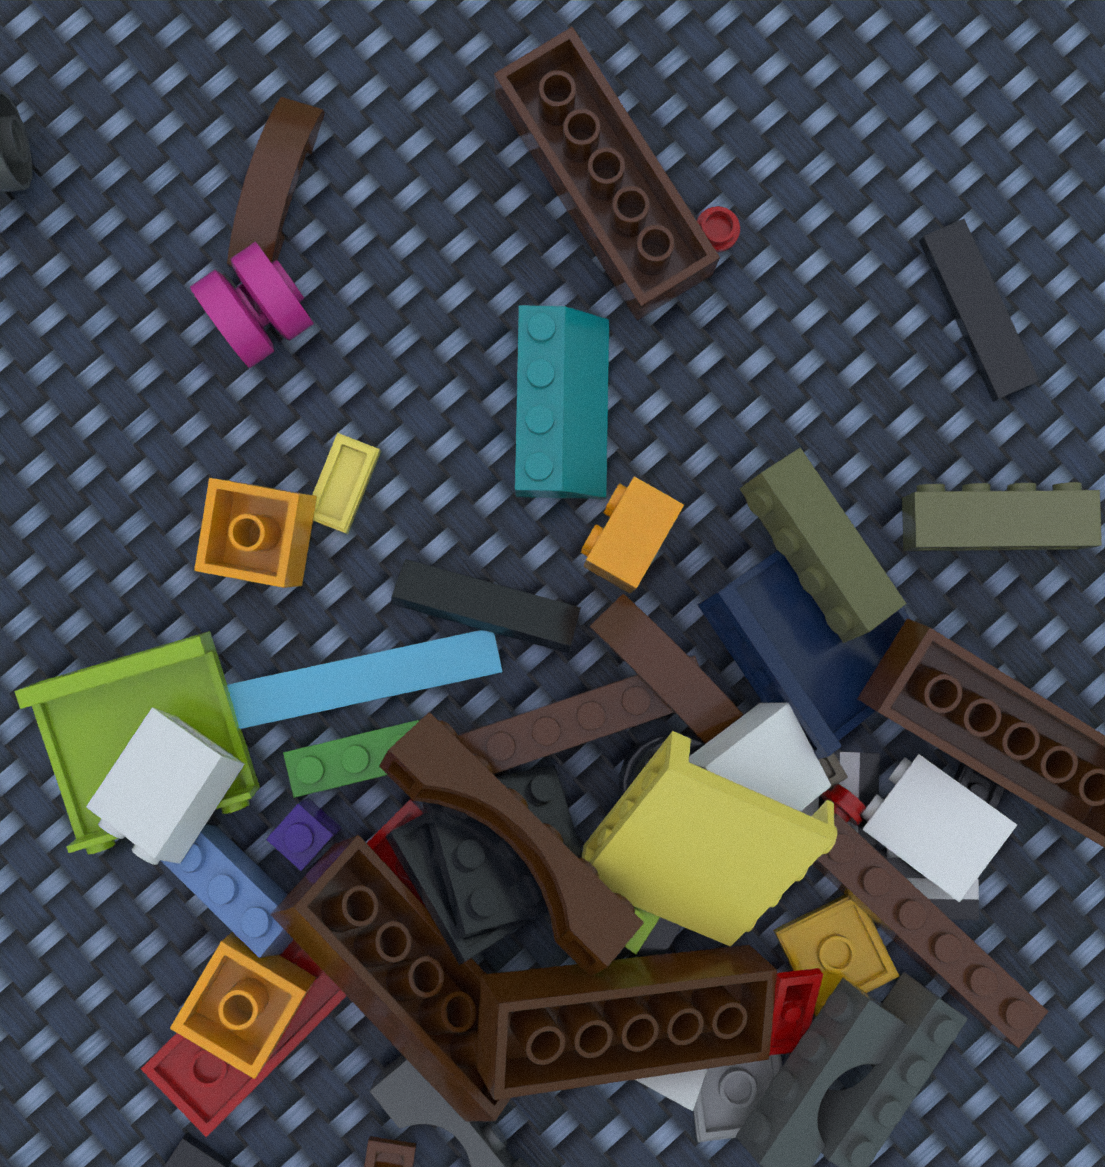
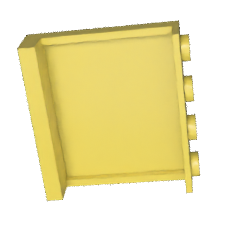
M672 731L583 846L582 858L596 868L599 879L613 893L621 894L633 906L731 947L745 932H750L754 928L757 920L769 907L773 908L778 904L782 894L795 881L798 882L804 878L808 868L822 854L829 853L833 848L837 838V827L834 826V803L826 800L812 816L802 813L690 763L691 739Z

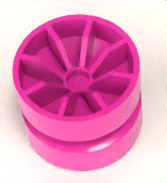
M256 241L230 258L232 267L242 284L234 288L222 273L214 269L190 286L191 291L207 315L248 368H252L275 352L273 343L263 327L271 323L284 338L290 341L314 324L299 303L305 299L278 260L276 259L271 263Z

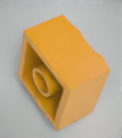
M635 476L628 487L619 483L603 512L610 517L605 528L595 524L580 553L587 556L583 567L624 591L632 593L637 589L684 504Z
M209 478L194 571L282 588L302 586L317 496L231 480Z
M231 932L220 942L170 1029L255 1079L270 1058L316 977L280 955L259 958L243 941Z

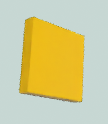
M845 895L773 930L793 971L819 968L823 973L814 1010L815 1016L818 1015L842 978L868 993L900 977L872 919Z

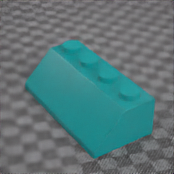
M519 305L515 462L516 497L606 499L609 319L566 306Z

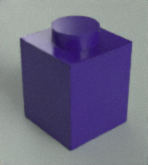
M307 798L293 808L266 840L302 871L312 863L342 828L312 800Z

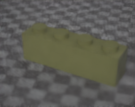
M801 447L739 488L746 498L749 509L759 517L773 538L776 549L786 557L798 575L802 587L811 594L825 615L827 624L838 634L843 643L870 632L907 604Z
M1078 482L1053 484V491H1036V483L1007 485V491H991V484L988 483L962 485V491H945V484H922L916 486L917 492L902 497L903 551L1083 550L1102 546L1100 490H1082V483Z

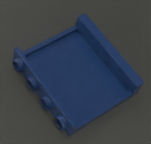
M778 550L698 604V607L763 703L790 704L818 760L829 757L842 746L839 740L875 712L874 709L857 698L906 619H910L903 606L870 632L843 643L838 634L827 624L825 615L811 594L802 587L798 575L786 557Z

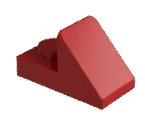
M819 968L777 973L769 1056L793 1052L801 1037L811 1026L823 978V973Z

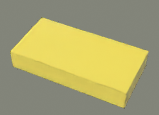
M337 433L312 494L317 496L313 517L314 522L345 534L349 533L380 456V449Z

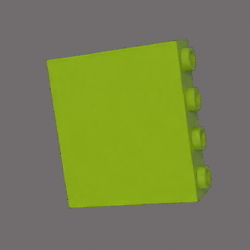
M210 631L39 681L14 691L20 709L30 706L33 708L76 837L67 846L68 853L86 848L87 854H95L109 849L116 844L115 839L118 838L100 828L98 823L101 818L86 806L152 707L177 716L245 764L216 809L221 808L223 814L241 810L250 805L249 799H252L260 789L242 729L239 728L227 682Z

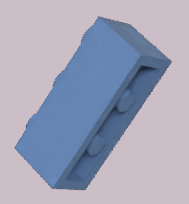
M206 824L180 864L160 860L259 958L280 955L293 941V938L270 915L288 894L216 825Z

